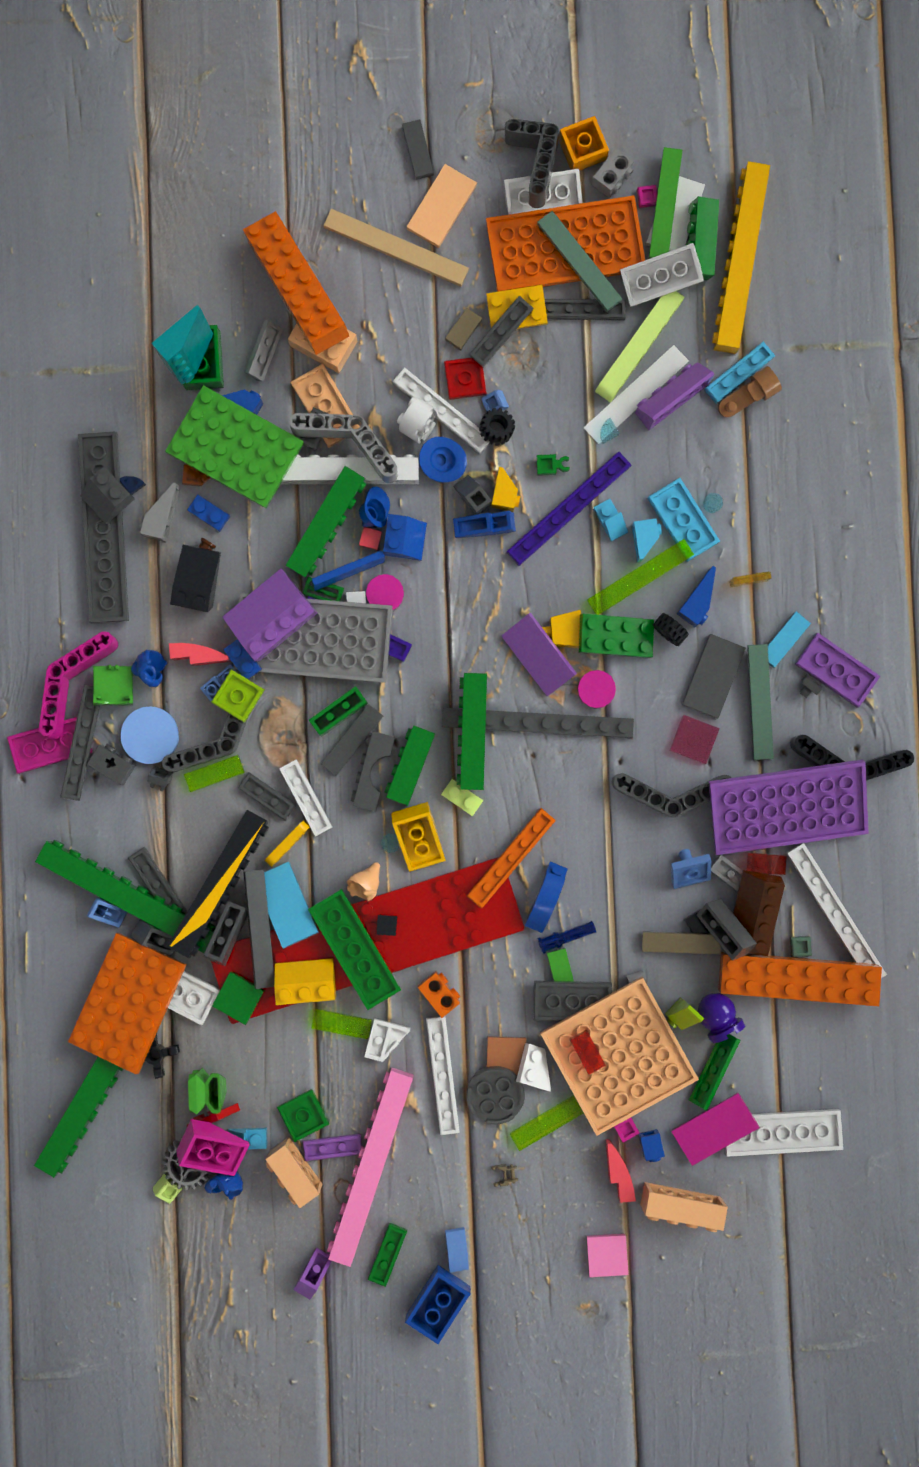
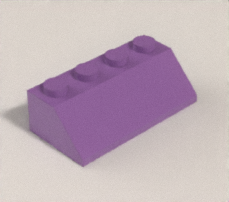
M698 362L693 366L691 364L687 365L681 371L682 374L676 377L675 375L667 381V386L663 389L661 387L657 388L652 393L653 396L647 400L645 398L637 404L638 408L635 414L648 430L652 429L707 387L715 375L713 371Z

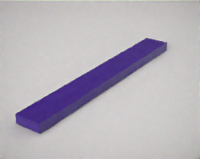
M620 452L616 453L506 553L520 566L632 465Z

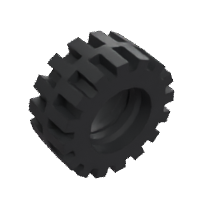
M493 408L492 411L488 410L484 414L479 431H481L480 435L481 437L484 436L485 441H490L489 444L495 443V446H498L501 443L503 445L511 438L515 429V420L512 419L513 416L511 414H507L508 411L505 410L503 412L501 408L498 410ZM490 423H500L504 427V431L497 432L493 430Z
M662 613L653 623L657 632L675 646L679 647L689 635L687 630L668 614Z

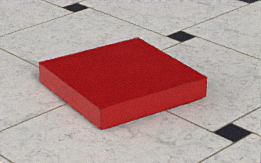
M472 357L444 361L449 400L487 394L483 367Z

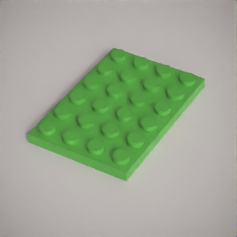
M203 385L165 452L260 506L267 508L302 448L304 441Z

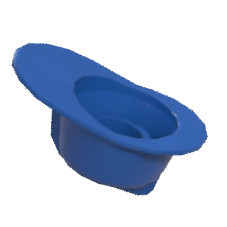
M378 486L368 490L365 502L359 508V516L363 527L377 526L382 528L387 523L390 501L386 492Z

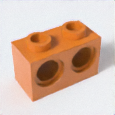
M435 971L418 985V989L440 1017L443 1018L460 1004L459 998L461 996L455 988H449L446 984L449 981L442 972L438 974ZM431 981H438L440 987L438 990H432L429 987V983ZM442 997H451L452 1003L447 1006L441 1003Z

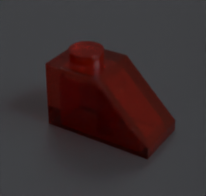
M748 853L747 871L785 875L787 856Z

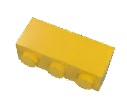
M333 958L275 963L274 987L276 1005L335 1000L336 987Z

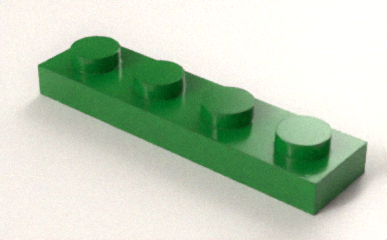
M731 1034L726 1035L728 1037L727 1040L715 1044L689 1098V1101L704 1110H708L741 1041Z

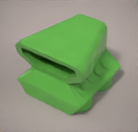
M203 1068L193 1070L192 1074H189L188 1080L190 1113L198 1114L206 1105L211 1113H220L227 1093L226 1078L219 1073H211L209 1076Z

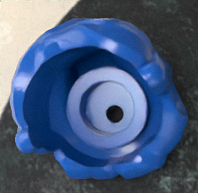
M145 650L137 656L131 671L149 687H158L163 679L160 672L168 662L164 660L161 653L154 650Z
M238 1171L235 1176L218 1173L208 1180L204 1188L210 1194L223 1191L232 1200L241 1194L243 1181Z

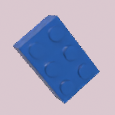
M437 1265L406 1313L405 1323L439 1344L470 1296V1285Z

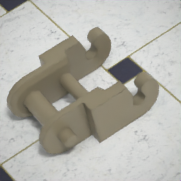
M506 1164L491 1167L492 1170L502 1169L504 1174V1181L495 1182L494 1187L498 1185L508 1186L510 1182L514 1184L518 1181V1178H515L514 1171L517 1166L510 1164V1166L506 1167ZM510 1170L511 1178L507 1179L506 1171Z

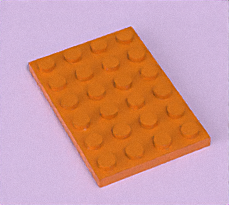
M116 933L68 1042L127 1071L139 1074L187 964L155 949L143 946L139 942L120 933Z

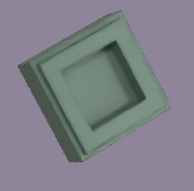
M810 936L790 937L791 957L812 956Z

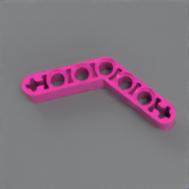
M103 631L48 666L39 723V731L43 736L56 740L63 733L69 680L118 648V640L109 632ZM94 649L93 654L88 656V652ZM77 659V664L72 666V662ZM61 670L60 675L56 677V672ZM58 688V693L53 696L54 690ZM56 707L55 713L51 714L52 708Z

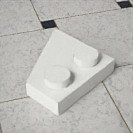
M374 1018L364 1057L383 1062L405 1035L410 1032V1027Z
M525 1043L516 1082L550 1092L551 1085L545 1049Z

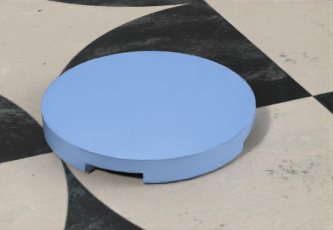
M142 707L133 711L125 719L121 728V743L125 752L132 759L144 764L161 762L166 755L172 754L175 751L179 742V731L175 719L168 712L157 707Z

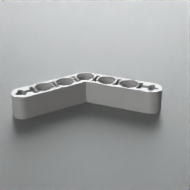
M295 413L290 417L291 431L295 436L352 438L384 482L393 483L397 480L398 471L396 463L361 416ZM317 423L322 424L320 428L313 427ZM335 424L342 425L340 428H333ZM355 424L361 426L359 429L352 428V426ZM366 439L372 441L370 444L362 443ZM376 454L383 456L381 459L373 458Z

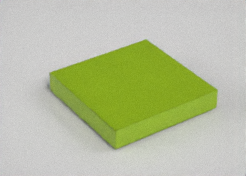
M231 669L211 703L245 723L265 689Z

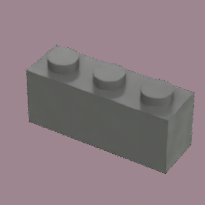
M721 898L706 903L698 912L697 917L732 961L746 956L757 944Z
M229 901L227 902L204 953L207 960L226 966L246 921V908Z

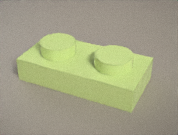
M451 779L441 794L471 816L475 814L483 802L481 798L469 790L460 789V785H457V782Z

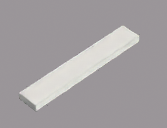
M405 367L393 380V384L411 399L413 397L416 399L420 398L439 410V417L435 416V418L477 453L481 454L490 441H485L484 436L481 437V431H479V428Z
M446 1017L426 1018L440 1135L460 1133Z

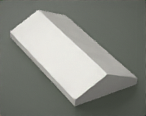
M579 169L552 173L546 203L541 208H532L529 205V183L531 176L504 180L508 215L582 203Z
M694 243L620 269L630 307L704 281Z

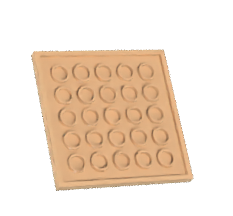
M643 977L634 980L540 1032L596 1136L699 1080Z

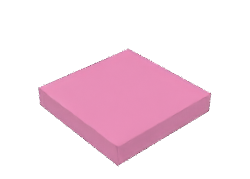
M625 1233L586 1236L589 1277L628 1275Z

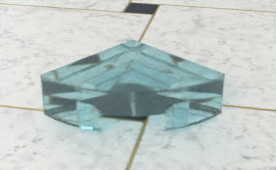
M611 418L607 419L601 428L600 439L602 444L620 434Z

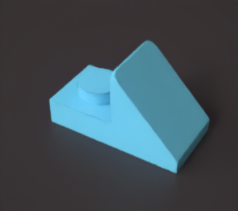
M611 499L593 508L611 542L628 533L621 512L618 513Z
M267 1128L228 1129L229 1133L249 1142L248 1150L267 1149Z

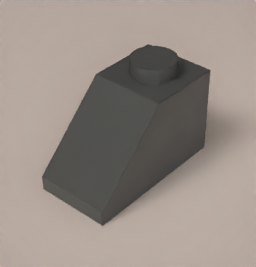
M141 919L138 921L131 937L143 946L170 955L173 954L174 950L167 947L172 939L171 935Z

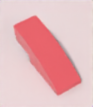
M169 643L170 659L172 660L190 659V664L193 666L231 662L227 655L206 646L190 643Z
M605 1139L610 1183H617L620 1203L636 1202L633 1183L625 1162L610 1139Z

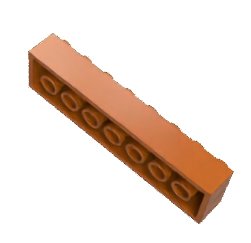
M275 211L244 228L243 231L249 245L314 353L317 355L350 337L344 321L277 212Z
M721 952L718 990L721 994L879 1007L882 967L869 963L769 955L767 957L755 954H747L732 961L726 952Z

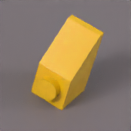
M499 467L491 508L514 512V507H519L521 496L517 495L518 489L504 468Z

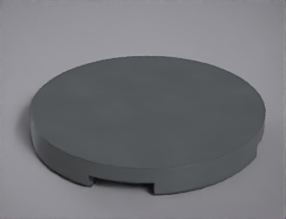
M490 1066L478 1071L469 1081L466 1092L467 1104L472 1114L488 1124H503L514 1119L521 1110L525 1100L523 1084L516 1082L517 1075L510 1069L501 1066Z

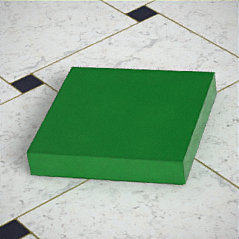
M231 971L212 1007L246 1025L265 990L262 988L255 989L254 983Z
M313 1089L277 1106L294 1142L329 1125V1121Z

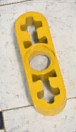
M303 820L264 861L270 867H273L309 830L310 826Z

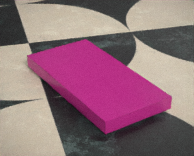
M77 717L64 720L63 733L56 740L43 736L39 728L8 736L7 740L17 774L68 760Z
M739 1092L674 1128L671 1132L693 1166L759 1129L760 1126Z

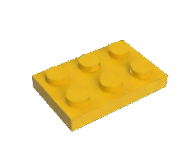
M543 285L486 293L491 328L518 296H521L534 310L517 329L548 324Z

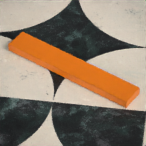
M540 808L467 894V897L482 909L556 820Z

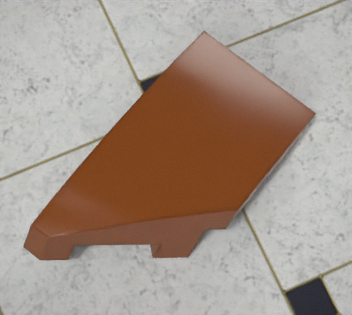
M183 465L182 485L202 486L211 479L191 466Z

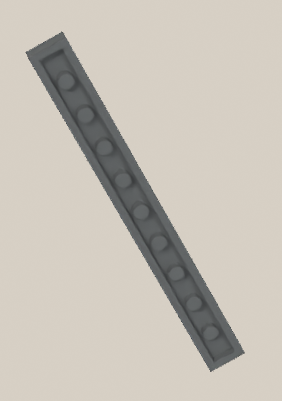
M443 708L442 727L462 728L458 727L459 716H462L463 709ZM486 710L485 730L633 738L634 719Z

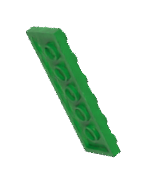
M342 889L308 909L367 1010L401 991L399 984Z

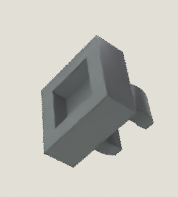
M807 674L803 677L802 684L805 686L800 690V694L805 698L811 692L818 695L822 690V686Z
M155 766L148 775L147 782H150L151 788H154L155 785L161 786L160 791H163L172 779L173 772Z

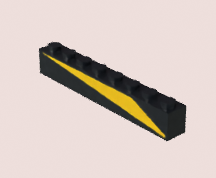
M246 810L167 947L189 959L191 956H196L200 949V946H198L200 940H205L210 932L208 927L211 921L215 922L220 914L218 909L221 904L225 905L228 901L230 888H235L240 879L238 877L240 871H244L250 862L248 857L251 853L254 854L259 847L257 842L260 836L264 837L269 829L267 820Z

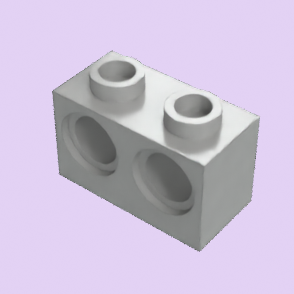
M615 148L593 176L591 185L610 198L613 193H618L622 187V181L624 179L628 180L632 175L634 161ZM616 165H621L624 169H618ZM609 179L613 183L607 184L604 180Z

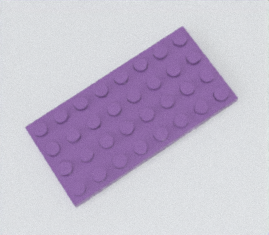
M864 760L709 781L714 850L716 855L869 834L866 765Z

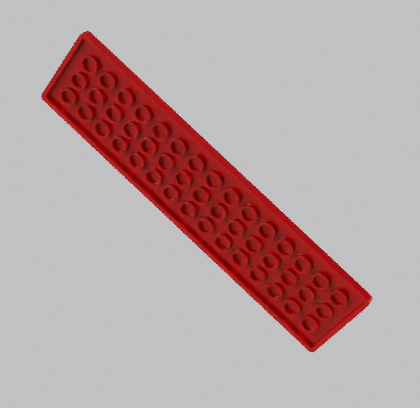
M499 857L375 896L372 901L363 900L351 904L392 973L524 930V924L509 877L482 909L467 897V894ZM378 915L397 916L396 936L376 934ZM318 926L319 933L284 949L281 946L275 929L270 930L274 978L275 963L333 958L336 991L353 986ZM250 937L236 941L226 966L211 961L220 990L231 971L254 983ZM275 987L262 988L265 991L250 1018L294 1004L276 1005ZM228 1016L231 1024L239 1022L233 1019L232 1017Z

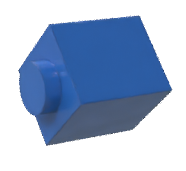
M657 1129L638 1134L643 1157L646 1161L657 1162L661 1160V1157H665L660 1133Z

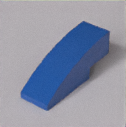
M510 510L453 519L455 538L516 532L514 513Z

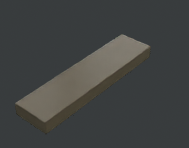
M643 931L642 952L721 954V946L712 934Z

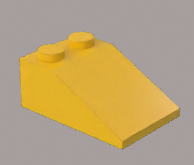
M428 802L391 813L392 824L409 872L446 861Z

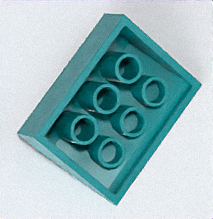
M196 305L151 344L168 370L183 385L190 382L197 373L212 339L213 332L199 305Z

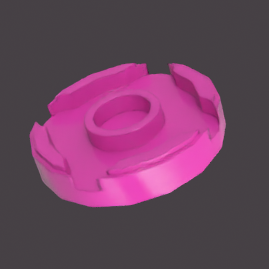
M378 575L367 585V601L369 604L391 605L393 610H395L403 601V586L392 575Z
M590 671L583 675L579 681L577 688L578 696L585 705L592 708H602L613 700L616 692L615 682L604 671Z

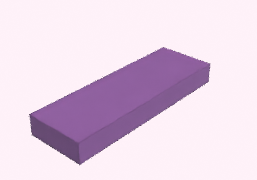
M361 1134L303 1140L305 1161L359 1155L362 1146Z

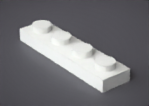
M294 760L279 768L314 835L318 836L333 828L299 762Z

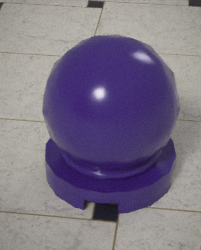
M711 993L700 1001L697 1012L704 1018L700 1023L704 1028L711 1030L708 1033V1038L713 1044L727 1040L728 1037L726 1035L733 1031L738 1034L745 1028L743 1019L735 1018L736 1009L734 1003L727 996L721 993Z

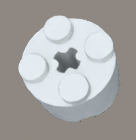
M413 397L408 403V409L405 414L402 413L397 420V423L400 424L399 431L420 444V440L425 441L436 425L434 418L435 416L439 417V410L420 398L416 399Z

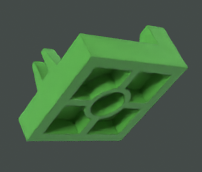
M93 666V705H133L132 666Z

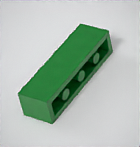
M698 196L690 203L688 208L690 222L687 226L689 240L686 245L694 243L703 279L707 281L715 275L719 199Z
M414 725L412 729L408 728L405 739L408 740L407 744L400 749L398 757L401 758L399 765H394L391 773L394 778L392 783H387L384 793H387L386 798L407 806L409 805L435 733Z

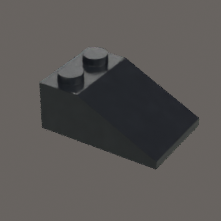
M185 544L182 545L172 586L170 605L209 612L213 608L221 552Z

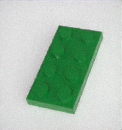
M580 614L579 653L652 658L654 619Z

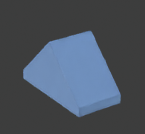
M99 897L95 899L87 917L119 928L127 912Z

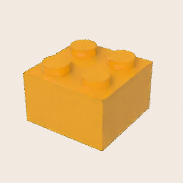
M595 116L560 129L558 141L570 170L579 169L580 171L607 160L609 148Z

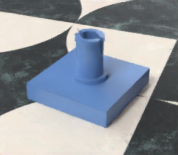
M684 849L678 853L681 861L671 863V878L674 889L711 880V858L709 854L692 858L690 850Z

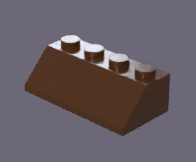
M747 870L742 871L733 914L757 943L749 954L767 957L769 955L785 887L781 876Z

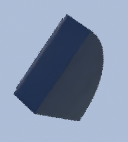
M124 476L120 478L121 484L131 495L146 485L137 477Z

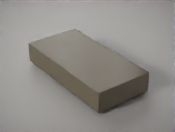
M466 308L445 340L459 350H462L481 323L482 318Z

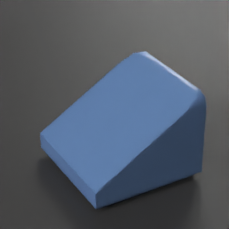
M495 390L481 398L486 412L488 410L492 411L493 408H496V410L501 408L502 411L509 408L502 390Z

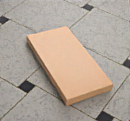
M444 164L407 225V230L439 248L475 190L477 182Z
M324 364L317 366L290 382L308 413H311L314 407L328 414L353 415ZM335 424L333 428L337 429L340 428L342 425ZM355 424L352 426V428L359 429L360 426L358 424ZM323 438L328 448L346 439Z

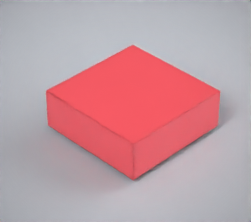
M363 527L359 546L378 551L382 531Z

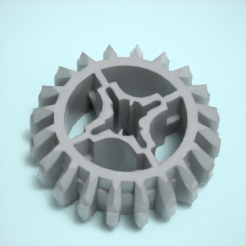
M174 1140L173 1146L169 1145L167 1147L169 1152L163 1154L166 1159L162 1161V1164L166 1167L162 1171L168 1172L165 1178L173 1179L170 1183L171 1185L177 1182L178 1189L184 1185L186 1191H188L190 1185L193 1190L197 1188V1184L202 1187L204 1181H208L210 1179L209 1175L213 1174V1172L193 1168L186 1170L187 1167L179 1166L176 1150L180 1142ZM174 1162L181 1168V1174L176 1170ZM191 1171L202 1172L198 1176L187 1177V1174Z

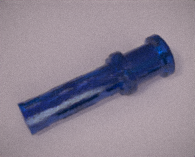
M593 921L561 933L553 932L552 935L542 939L539 937L537 940L542 954H546V951L551 949H560L563 946L562 944L596 933V928Z

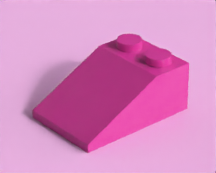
M191 1119L176 1150L178 1163L182 1167L235 1176L250 1144L212 1123Z

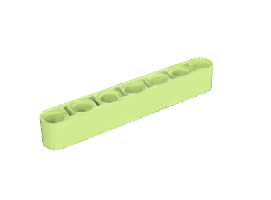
M675 291L661 296L596 388L595 392L610 403L684 300L685 297Z

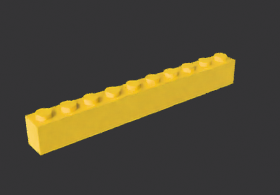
M748 161L746 167L741 169L739 180H742V186L738 187L736 198H739V203L735 205L733 216H736V221L732 223L730 234H733V239L729 241L727 252L730 253L729 259H726L724 266L727 274L722 279L721 289H724L718 301V307H721L720 314L717 313L715 325H718L717 332H714L712 337L715 351L736 354L740 348L770 165Z

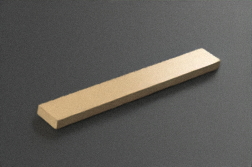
M334 209L330 210L324 223L325 229L462 287L469 268Z

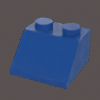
M388 514L383 548L384 555L422 561L427 523L408 516Z

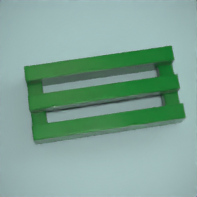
M307 577L302 593L304 596H310L318 600L334 601L307 592L308 589L315 591L313 586H310L312 578ZM334 584L326 586L339 591L338 594L323 589L315 591L340 601L344 588Z

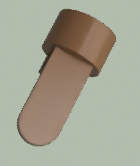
M766 366L752 375L749 383L719 403V413L723 417H732L753 402H757L760 399L766 401L780 392L782 387L773 370Z

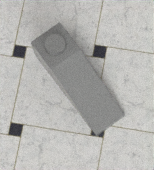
M172 483L145 514L144 520L141 519L139 531L142 536L166 542L180 491L177 483Z

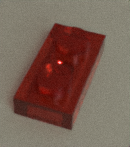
M587 1030L570 1038L588 1075L606 1066Z

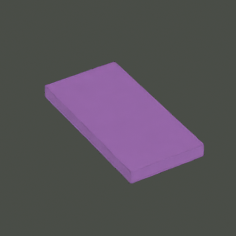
M531 613L527 614L502 635V638L546 696H549L577 674Z
M819 633L815 634L795 663L799 668L857 708L860 707L880 678L877 673Z

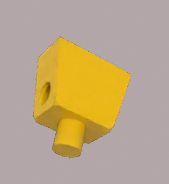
M581 610L550 617V626L542 627L556 647L579 648Z

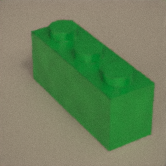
M355 686L309 719V721L322 737L366 706L368 702Z

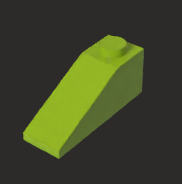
M681 997L665 1013L668 1017L667 1022L674 1029L678 1026L683 1030L704 1020Z

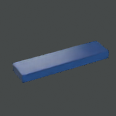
M380 550L312 578V586L316 591L385 562V555Z

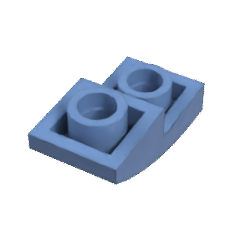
M233 663L229 664L217 676H213L200 688L210 702L231 669L241 675L238 670H234Z
M464 1227L445 1230L449 1272L468 1270V1252Z

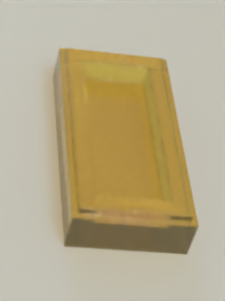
M768 571L733 577L729 583L731 588L767 582L772 577L771 572Z

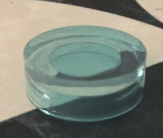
M710 493L705 497L703 506L706 511L716 513L722 508L723 499L717 493Z
M389 833L382 838L381 846L386 852L392 853L399 849L400 844L396 834Z

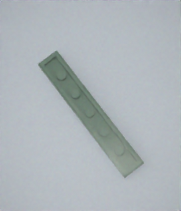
M553 211L537 222L539 228L606 312L622 301V297Z
M768 644L747 645L753 760L774 759Z

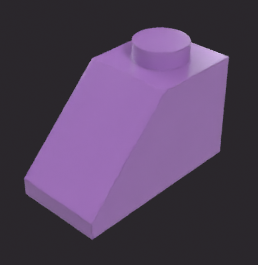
M318 1248L315 1249L293 1289L294 1291L309 1300L313 1297L331 1263V1260H328L329 1254Z

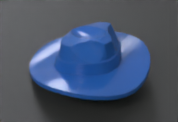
M434 437L423 444L419 453V464L424 474L430 479L446 483L455 481L463 475L467 466V457L463 448L454 440L446 437Z

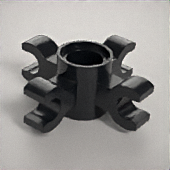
M157 1033L145 1061L153 1065L155 1079L165 1076L162 1059L165 1056L176 1055L180 1052L179 1044L169 1047L158 1044ZM152 1050L159 1052L160 1057L158 1059L152 1057Z

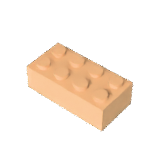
M644 1182L640 1206L648 1219L653 1221L664 1219L674 1225H678L679 1222L685 1223L690 1228L706 1227L705 1229L711 1232H717V1230L724 1231L728 1207L720 1196Z

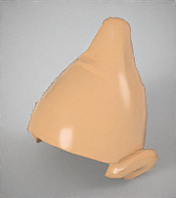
M373 863L366 870L353 874L347 880V890L352 897L356 895L367 901H372L376 896L379 886V863Z

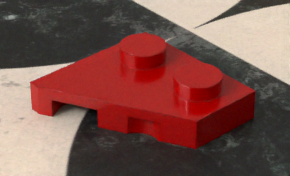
M238 1103L222 1109L218 1114L208 1111V1116H205L203 1113L193 1117V1119L213 1123L240 1111Z

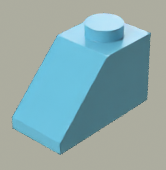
M657 518L635 521L632 524L637 562H641L658 540L659 535L662 534L660 523L657 524Z

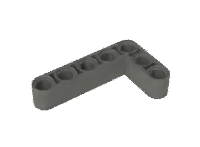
M510 119L505 123L506 144L515 147L537 149L529 183V205L532 208H541L546 203L558 149L559 128L552 123Z

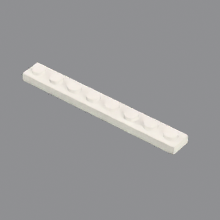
M801 843L786 853L854 962L881 966L805 844ZM883 968L881 978L887 975Z

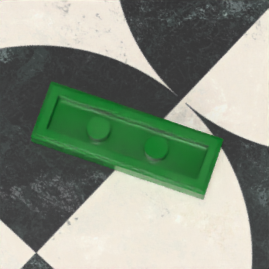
M389 1223L368 1276L369 1281L386 1287L405 1239L407 1229Z

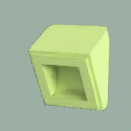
M163 1174L153 1186V1192L156 1197L170 1204L180 1193L182 1187L178 1189L177 1183L171 1185L170 1183L173 1179H166L167 1175Z

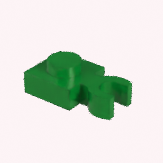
M556 454L537 455V475H556V469L568 472L570 467H564L562 462L569 461V457L563 456L556 460Z

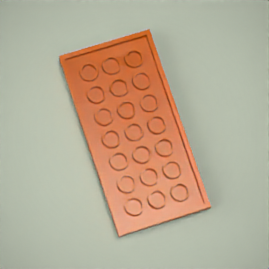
M635 195L486 218L497 292L537 285L545 287L582 281L537 225V222L551 211L555 213L605 277L621 275L620 269L645 261Z

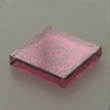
M683 715L670 751L707 764L720 728Z

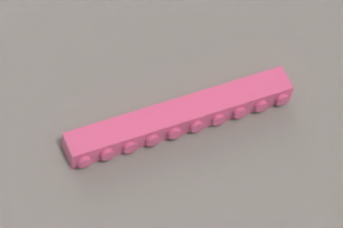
M391 1068L390 1072L386 1071L383 1080L386 1086L384 1091L380 1090L377 1102H380L378 1110H373L370 1120L374 1122L372 1128H367L364 1137L367 1143L365 1147L361 1146L358 1155L361 1161L359 1166L355 1165L352 1177H355L353 1185H348L346 1196L349 1197L347 1203H342L339 1214L343 1216L341 1222L337 1221L333 1233L336 1234L334 1241L330 1240L327 1252L330 1253L328 1260L351 1267L413 1080V1074Z

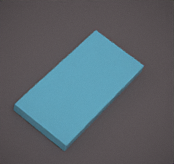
M678 478L647 498L687 562L720 542L681 478Z
M290 862L264 872L268 915L282 948L289 947L319 933Z

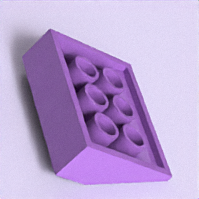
M281 568L227 612L223 619L253 660L259 662L318 614V612Z

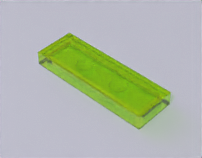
M239 755L185 773L184 777L189 791L193 792L244 774L245 771Z
M315 1009L311 1029L368 1040L372 1019Z

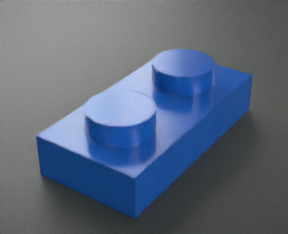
M198 494L187 509L219 532L230 518L229 514Z
M238 639L223 649L241 675L248 680L262 670L257 661L253 660Z

